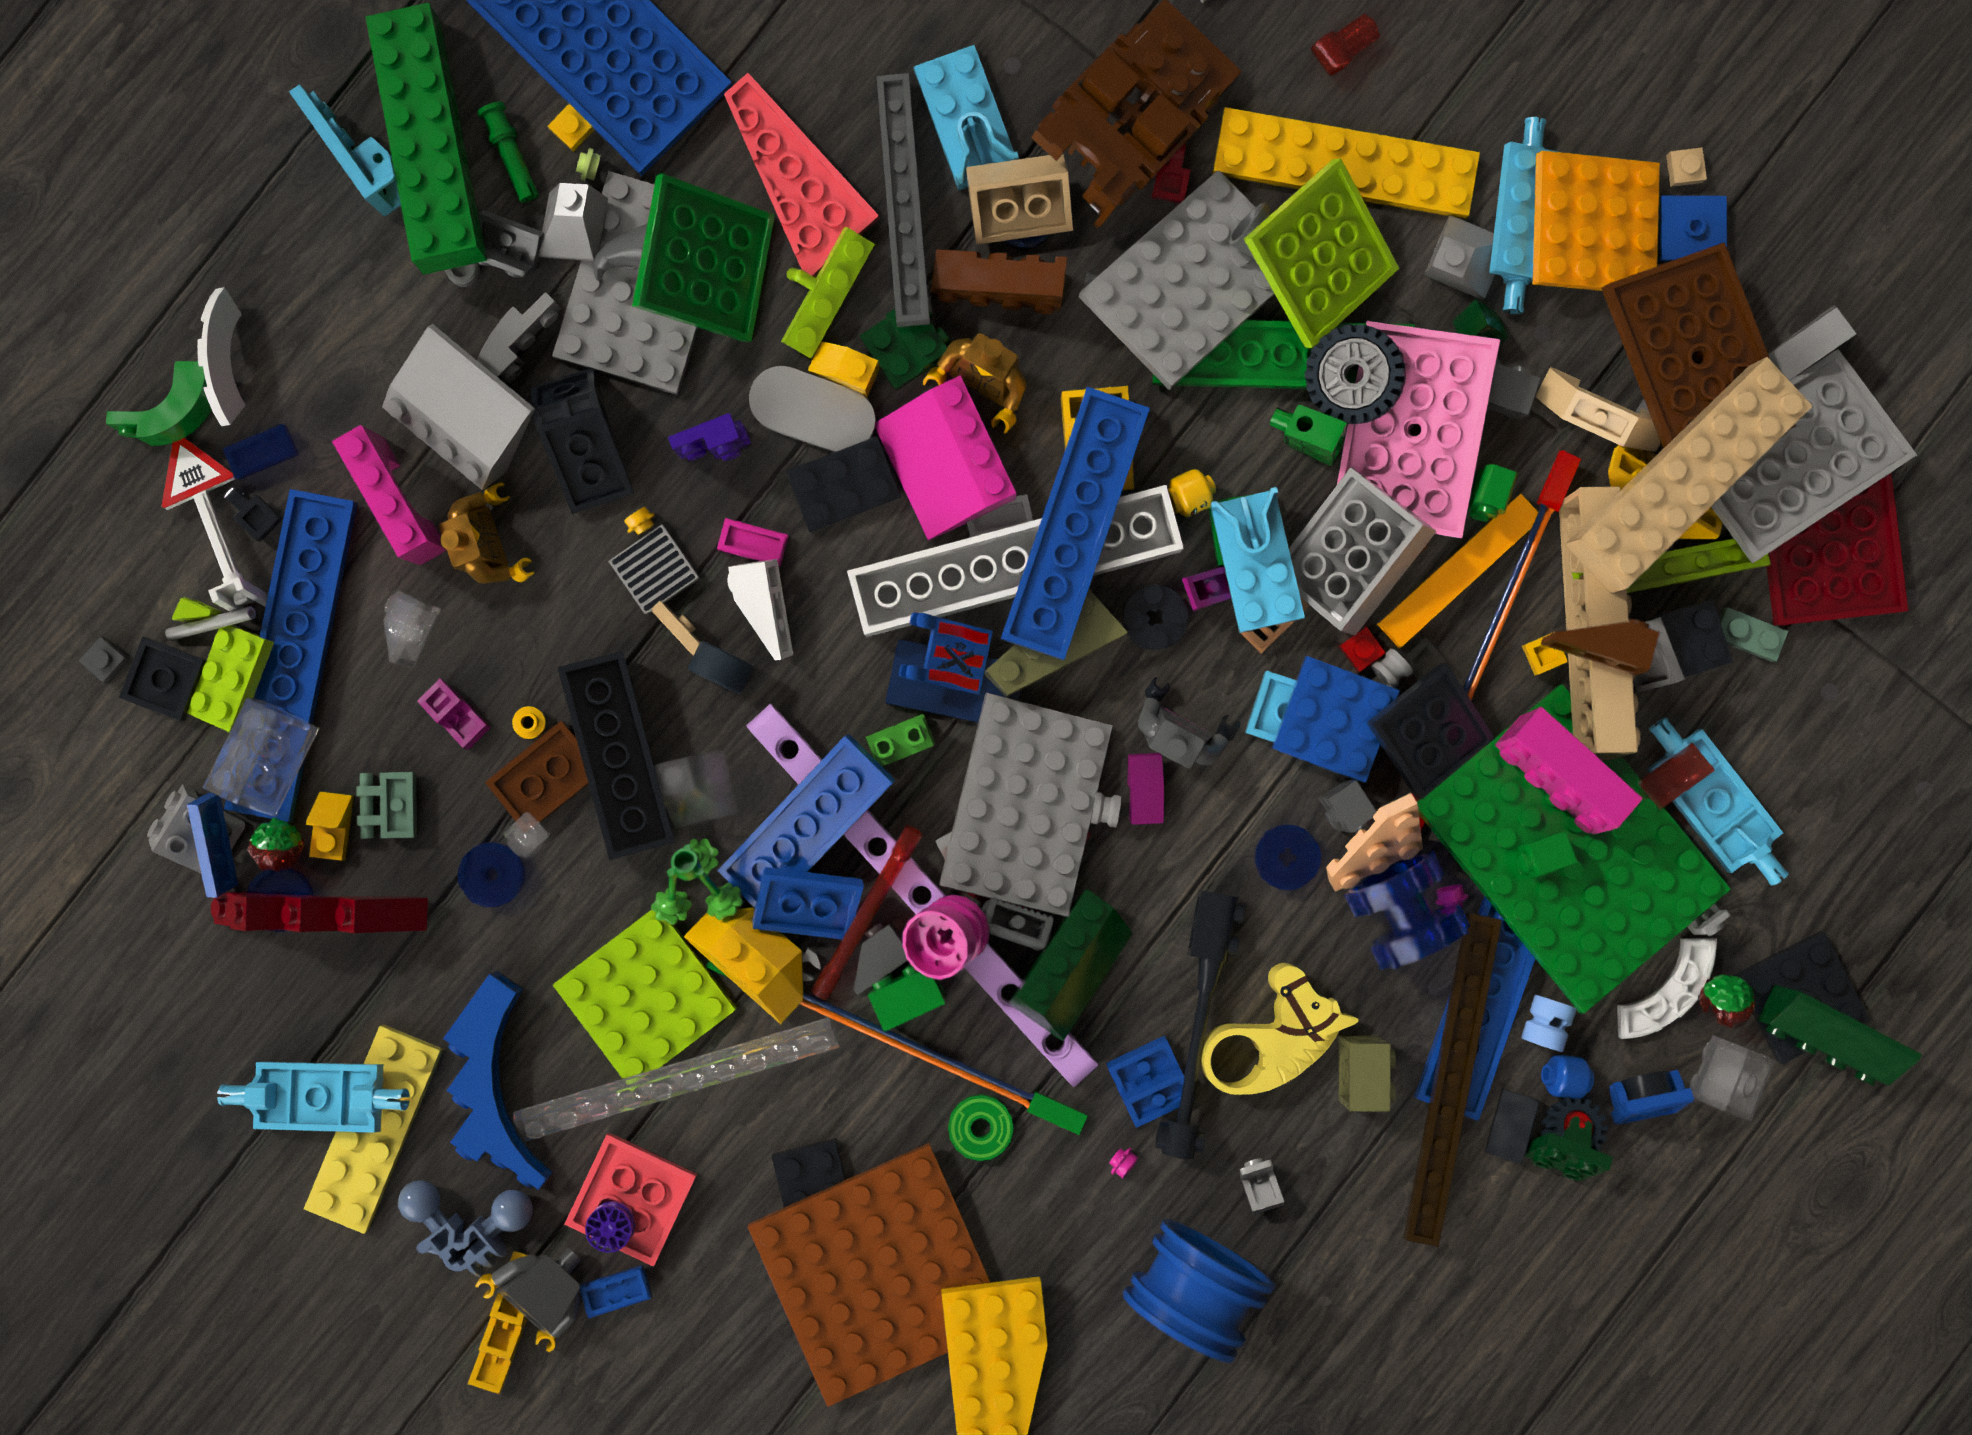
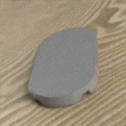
M775 366L763 371L757 376L751 386L749 393L751 411L760 424L769 430L830 452H836L870 439L873 436L876 423L873 407L863 394L851 388L788 366Z

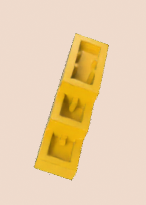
M513 1251L510 1261L527 1255ZM498 1292L468 1384L501 1395L527 1318Z

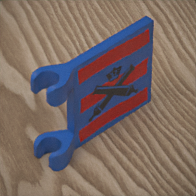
M913 612L910 618V625L931 629L923 668L902 664L899 676L980 695L993 631L926 613Z

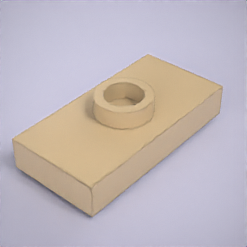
M659 601L652 608V612L694 656L700 644V641L692 633L696 629L695 626L684 615L678 618L665 603Z

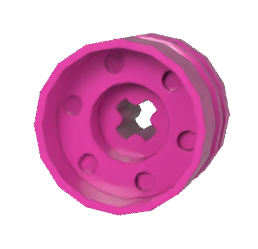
M953 894L939 898L908 921L903 932V949L907 960L915 970L926 977L944 979L955 975L981 954L989 941V925L984 912L970 899Z

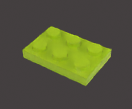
M234 625L219 628L194 695L191 698L187 714L227 732L239 735L274 642Z

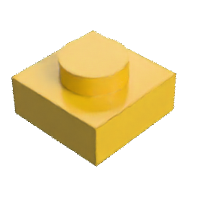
M570 104L548 125L550 131L573 152L594 131L593 127Z
M1549 634L1522 645L1534 675L1542 674L1568 662L1564 652L1541 645L1542 638Z

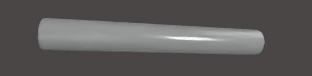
M249 606L166 629L165 634L169 641L255 619L256 612L253 607Z

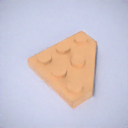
M1411 793L1381 807L1373 815L1375 822L1368 831L1361 829L1345 846L1348 852L1340 861L1339 859H1333L1327 865L1328 879L1334 891L1342 888H1351L1360 879L1372 873H1382L1391 864L1401 859H1411L1423 849L1418 804Z

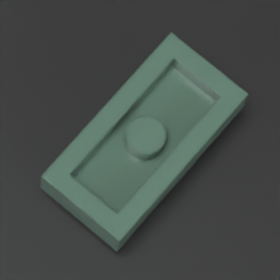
M1728 607L1722 609L1719 620L1727 645L1767 661L1777 662L1788 634L1787 630Z

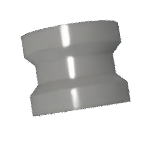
M1389 649L1381 662H1375L1371 666L1377 677L1385 685L1392 688L1399 686V680L1402 677H1408L1413 673L1409 663L1394 649Z
M1095 792L1090 824L1097 825L1100 822H1104L1109 827L1116 828L1120 813L1121 796L1114 795L1110 798L1105 797L1100 792Z

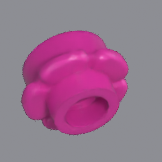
M1460 884L1449 885L1436 890L1438 900L1435 902L1437 905H1443L1444 910H1453L1464 906L1463 901L1468 898V894L1464 893L1463 886Z
M1120 1148L1109 1162L1114 1167L1111 1170L1112 1175L1116 1173L1123 1179L1133 1168L1139 1157L1132 1153V1148H1128L1126 1151Z

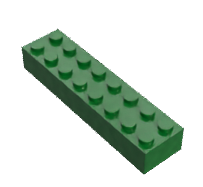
M429 2L365 16L411 261L423 275L487 261L441 21Z

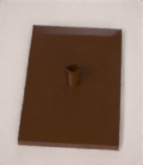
M1725 242L1606 284L1601 288L1663 449L1748 366L1766 357L1769 358Z

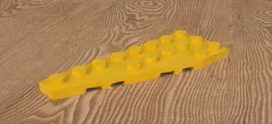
M1040 1277L941 1289L957 1435H1028L1048 1346Z

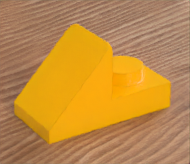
M319 792L306 820V825L313 826L309 857L346 860L354 795Z

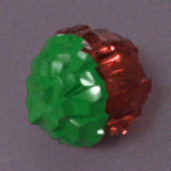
M272 818L269 823L260 824L254 831V834L249 839L250 845L247 851L261 870L273 869L274 872H277L281 869H290V867L297 863L304 848V840L295 826H291L283 820Z
M1726 974L1715 976L1711 981L1705 983L1704 987L1700 990L1699 1001L1704 1013H1707L1709 1007L1713 1005L1712 1010L1717 1014V1022L1729 1028H1732L1737 1023L1748 1020L1755 1007L1753 988L1738 976H1728Z

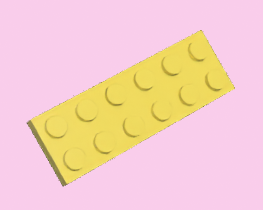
M384 1024L379 1026L364 1064H384L383 1089H407L409 1091V1098L402 1097V1099L397 1100L409 1101V1106L405 1111L382 1109L380 1132L336 1131L304 1210L365 1234L368 1232L443 1051L442 1048Z

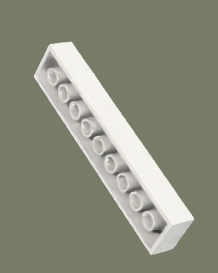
M1166 485L1119 498L1093 576L1177 554L1184 549ZM1041 519L848 570L847 573L864 635L870 637L910 626V618L913 612L944 617L1014 598Z

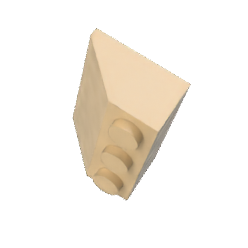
M1063 154L1058 161L1050 155L966 167L977 245L1073 231L1069 176Z

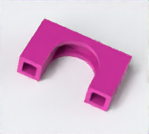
M360 425L332 441L398 558L422 565L447 551L441 544V536L433 522L422 517L413 508L397 484L391 471L399 467L400 464L384 437Z

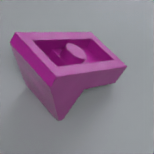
M1224 566L1182 579L1194 612L1231 599Z

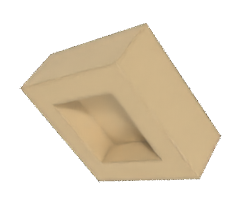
M1703 147L1670 151L1666 155L1670 187L1698 184L1707 180Z

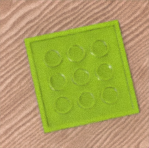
M1341 158L1331 160L1244 238L1305 348H1313L1317 345L1324 335H1328L1399 269Z
M652 910L553 984V987L630 1089H633L737 1009L675 925H671L664 920H657L655 917L656 912Z

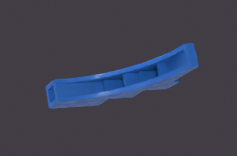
M495 971L487 976L443 1038L450 1044L448 1048L453 1053L463 1058L465 1056L469 1057V1060L446 1091L453 1095L452 1100L457 1105L465 1109L469 1107L473 1109L450 1143L457 1147L455 1151L461 1157L469 1161L473 1159L477 1162L488 1153L491 1155L490 1160L502 1169L509 1168L517 1174L516 1178L520 1183L528 1188L535 1187L539 1190L553 1172L532 1154L519 1137L507 1113L500 1086L499 1058L502 1036L510 1013L523 989L500 972Z

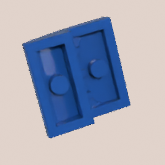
M1165 1035L1106 1063L1136 1128L1179 1108L1184 1075Z

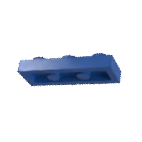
M207 793L187 804L206 897L218 898L237 886L238 880L220 793Z

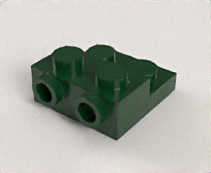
M895 309L887 313L885 319L859 335L872 357L878 360L880 369L895 391H898L937 365L947 346L951 344L943 329L940 327L935 330L931 323L897 327ZM929 310V317L932 318L933 315Z

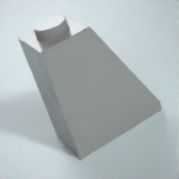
M1833 305L1771 350L1768 355L1773 364L1788 380H1791L1856 335V332L1839 309Z

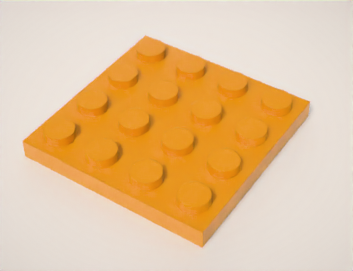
M1553 151L1537 153L1533 285L1602 291L1601 288L1606 284L1656 267L1660 163Z

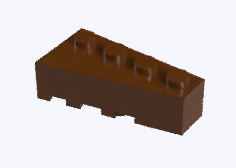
M936 249L931 286L932 296H938L937 300L947 303H955L957 299L970 300L971 305L987 307L989 303L1002 304V308L1019 311L1021 307L1034 308L1036 313L1050 315L1054 311H1060L1067 257L1056 256L1055 263L1042 260L1040 255H1026V258L1016 261L1007 253L989 254L988 259H982L979 252Z

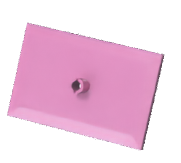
M1366 321V326L1384 332L1398 346L1406 368L1405 385L1403 386L1400 398L1385 415L1368 423L1348 424L1337 484L1352 467L1437 531L1435 534L1463 538L1500 339ZM1358 366L1355 383L1360 382L1364 376L1361 366ZM1415 425L1421 426V433L1418 436H1412L1410 432Z

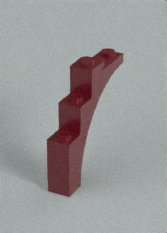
M227 891L218 898H214L211 903V915L214 918L213 924L230 926V929L241 931L288 930L294 932L341 931L348 933L427 931L428 898L310 896Z

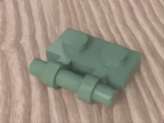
M416 772L380 773V786H373V773H359L360 786H356V796H360V816H357V826H360V839L374 838V825L381 826V838L417 837ZM373 796H380V815H374Z

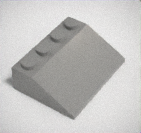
M433 324L427 327L390 384L382 406L392 417L401 422L481 490L507 473L535 409Z
M1350 467L1289 548L1300 597L1340 631L1356 635L1437 531L1414 512Z

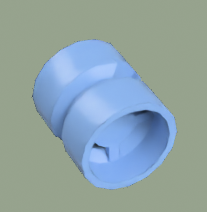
M1535 994L1530 1008L1533 1018L1526 1021L1521 1038L1563 1052L1568 1038L1565 1028L1572 1026L1577 1009Z

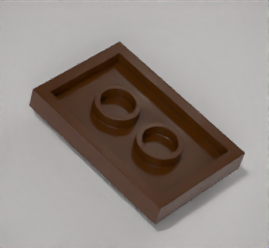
M560 721L485 781V784L525 833H529L588 785L575 734L564 721Z

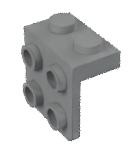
M182 784L178 792L173 791L168 797L164 806L167 809L161 820L156 819L152 823L147 837H149L148 841L152 852L201 873L187 804L198 799V796L194 789ZM223 810L232 849L244 830L245 823L241 818Z

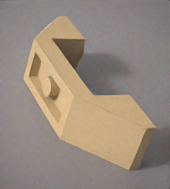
M1553 367L1549 368L1535 397L1560 418L1620 446L1653 452L1657 451L1661 441L1648 410L1641 408L1639 413H1636L1579 387L1581 380Z

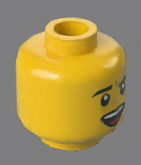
M1196 469L1173 477L1168 485V493L1175 514L1180 513L1184 517L1193 516L1210 508L1211 502H1213V494L1216 493V486L1211 476H1204V474Z

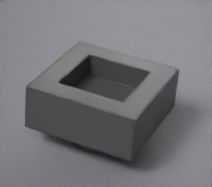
M99 637L81 657L79 662L101 682L109 683L130 658L106 637Z

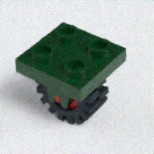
M1565 1098L1554 1103L1543 1114L1547 1117L1541 1120V1125L1546 1126V1129L1541 1131V1137L1528 1142L1525 1157L1533 1159L1532 1163L1538 1167L1552 1169L1553 1167L1563 1171L1564 1177L1574 1181H1583L1586 1178L1610 1170L1613 1157L1599 1152L1602 1148L1600 1144L1605 1143L1607 1137L1603 1136V1133L1608 1132V1126H1602L1601 1122L1606 1120L1605 1115L1598 1116L1596 1112L1600 1108L1597 1105L1590 1107L1591 1100L1587 1098L1582 1101L1581 1098Z

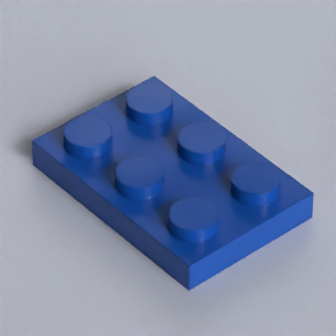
M765 867L753 914L752 928L850 940L864 887L863 880Z

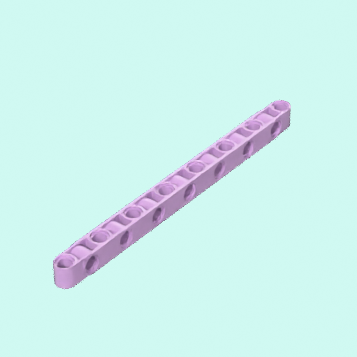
M771 703L746 725L798 785L822 760ZM788 740L795 741L799 748L798 754L792 759L786 758L782 753V746ZM869 810L844 834L916 915L939 898L946 896ZM880 837L887 843V850L883 855H874L870 851L869 843L872 838ZM918 886L927 887L931 891L930 901L925 904L916 902L913 898V890ZM989 942L984 951L964 967L1073 1087L1077 1086L1098 1066L1094 1058L1070 1032L1061 1047L1057 1049L1049 1048L1045 1044V1040L1051 1033L1008 1004L1009 1000L1002 997L1001 989L1007 984H1015L1019 987L1023 980Z

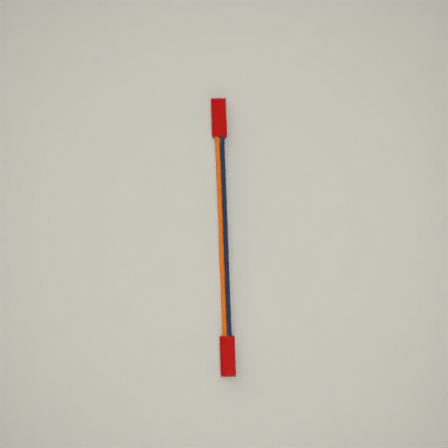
M1564 450L1558 452L1538 498L1537 504L1540 505V510L1463 686L1470 700L1473 698L1551 514L1559 512L1580 464V458ZM1419 816L1420 829L1422 830L1425 822Z

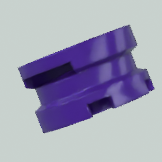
M614 1200L604 1202L587 1219L585 1227L587 1240L592 1247L601 1252L611 1253L620 1250L627 1244L635 1232L634 1213L623 1202Z

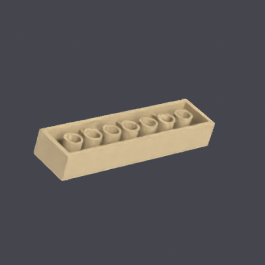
M1768 357L1748 366L1565 545L1610 593L1627 589L1813 406Z
M1580 487L1564 498L1559 510L1566 630L1629 622L1628 614L1631 612L1632 603L1630 596L1627 595V589L1610 593L1565 545L1620 492V487ZM1572 573H1584V575L1579 576L1580 579L1573 580ZM1568 653L1573 736L1600 760L1616 759L1637 752V747L1640 744V731L1635 725V713L1638 710V698L1636 694H1633L1635 675Z

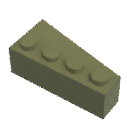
M1088 589L1064 661L1015 644L993 663L984 674L1002 695L1007 698L1123 638L1128 632L1093 592Z

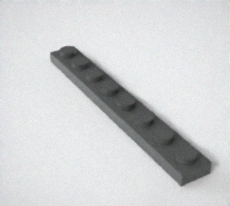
M909 73L876 76L897 327L930 324Z

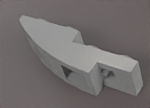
M546 292L523 315L513 306L489 335L477 361L502 382L511 383L520 375L521 367L525 364L516 354L520 350L524 351L529 348L535 341V335L543 327L547 328L556 321L558 312L561 310L560 306Z

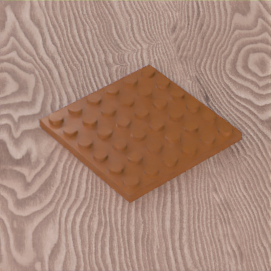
M930 1143L748 1224V1230L827 1407L948 1353L941 1289L991 1283Z

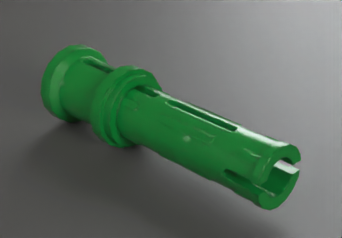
M499 101L487 104L478 110L477 115L480 119L484 120L490 134L488 140L493 147H497L520 203H525L526 200L530 202L539 197V192L533 183L515 141L517 139V131L514 127L510 126L504 112L506 110L504 102Z

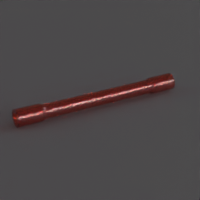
M905 826L892 849L888 861L829 963L821 971L811 989L817 997L825 1000L829 999L842 976L843 969L904 864L910 859L922 839L923 833L915 827Z

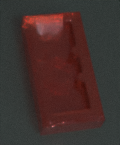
M1692 742L1638 781V784L1661 810L1714 772L1715 769Z

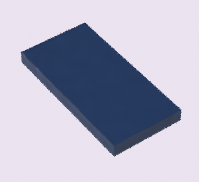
M898 639L885 701L886 704L979 722L985 694L989 693L1004 697L985 674L980 695L900 677L899 671L902 664L924 667L928 645ZM987 657L985 671L993 663H995L997 659ZM1021 690L1007 698L1019 701Z

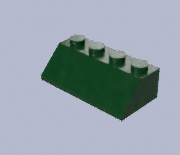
M1086 889L1077 897L1070 908L1069 915L1064 917L1008 1004L1061 1041H1064L1133 932L1111 905Z
M1777 985L1774 986L1757 1019L1768 1025L1766 1032L1782 1040H1785L1787 1036L1797 1040L1795 1047L1814 1056L1817 1051L1826 1055V1063L1843 1071L1846 1066L1857 1071L1854 1077L1871 1086H1874L1876 1081L1891 1085L1915 1065L1922 1056L1921 1053L1803 992Z

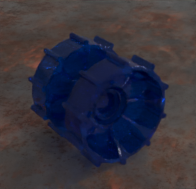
M1434 852L1423 855L1419 854L1408 860L1393 864L1384 872L1369 876L1347 889L1348 893L1344 895L1355 918L1364 915L1369 916L1381 910L1386 915L1392 929L1374 940V945L1370 947L1380 970L1385 968L1396 969L1411 962L1422 960L1424 957L1450 946L1463 935L1469 933L1467 928L1470 925L1460 904L1449 907L1444 906L1431 911L1423 895L1426 889L1443 880L1441 876L1444 875V872Z

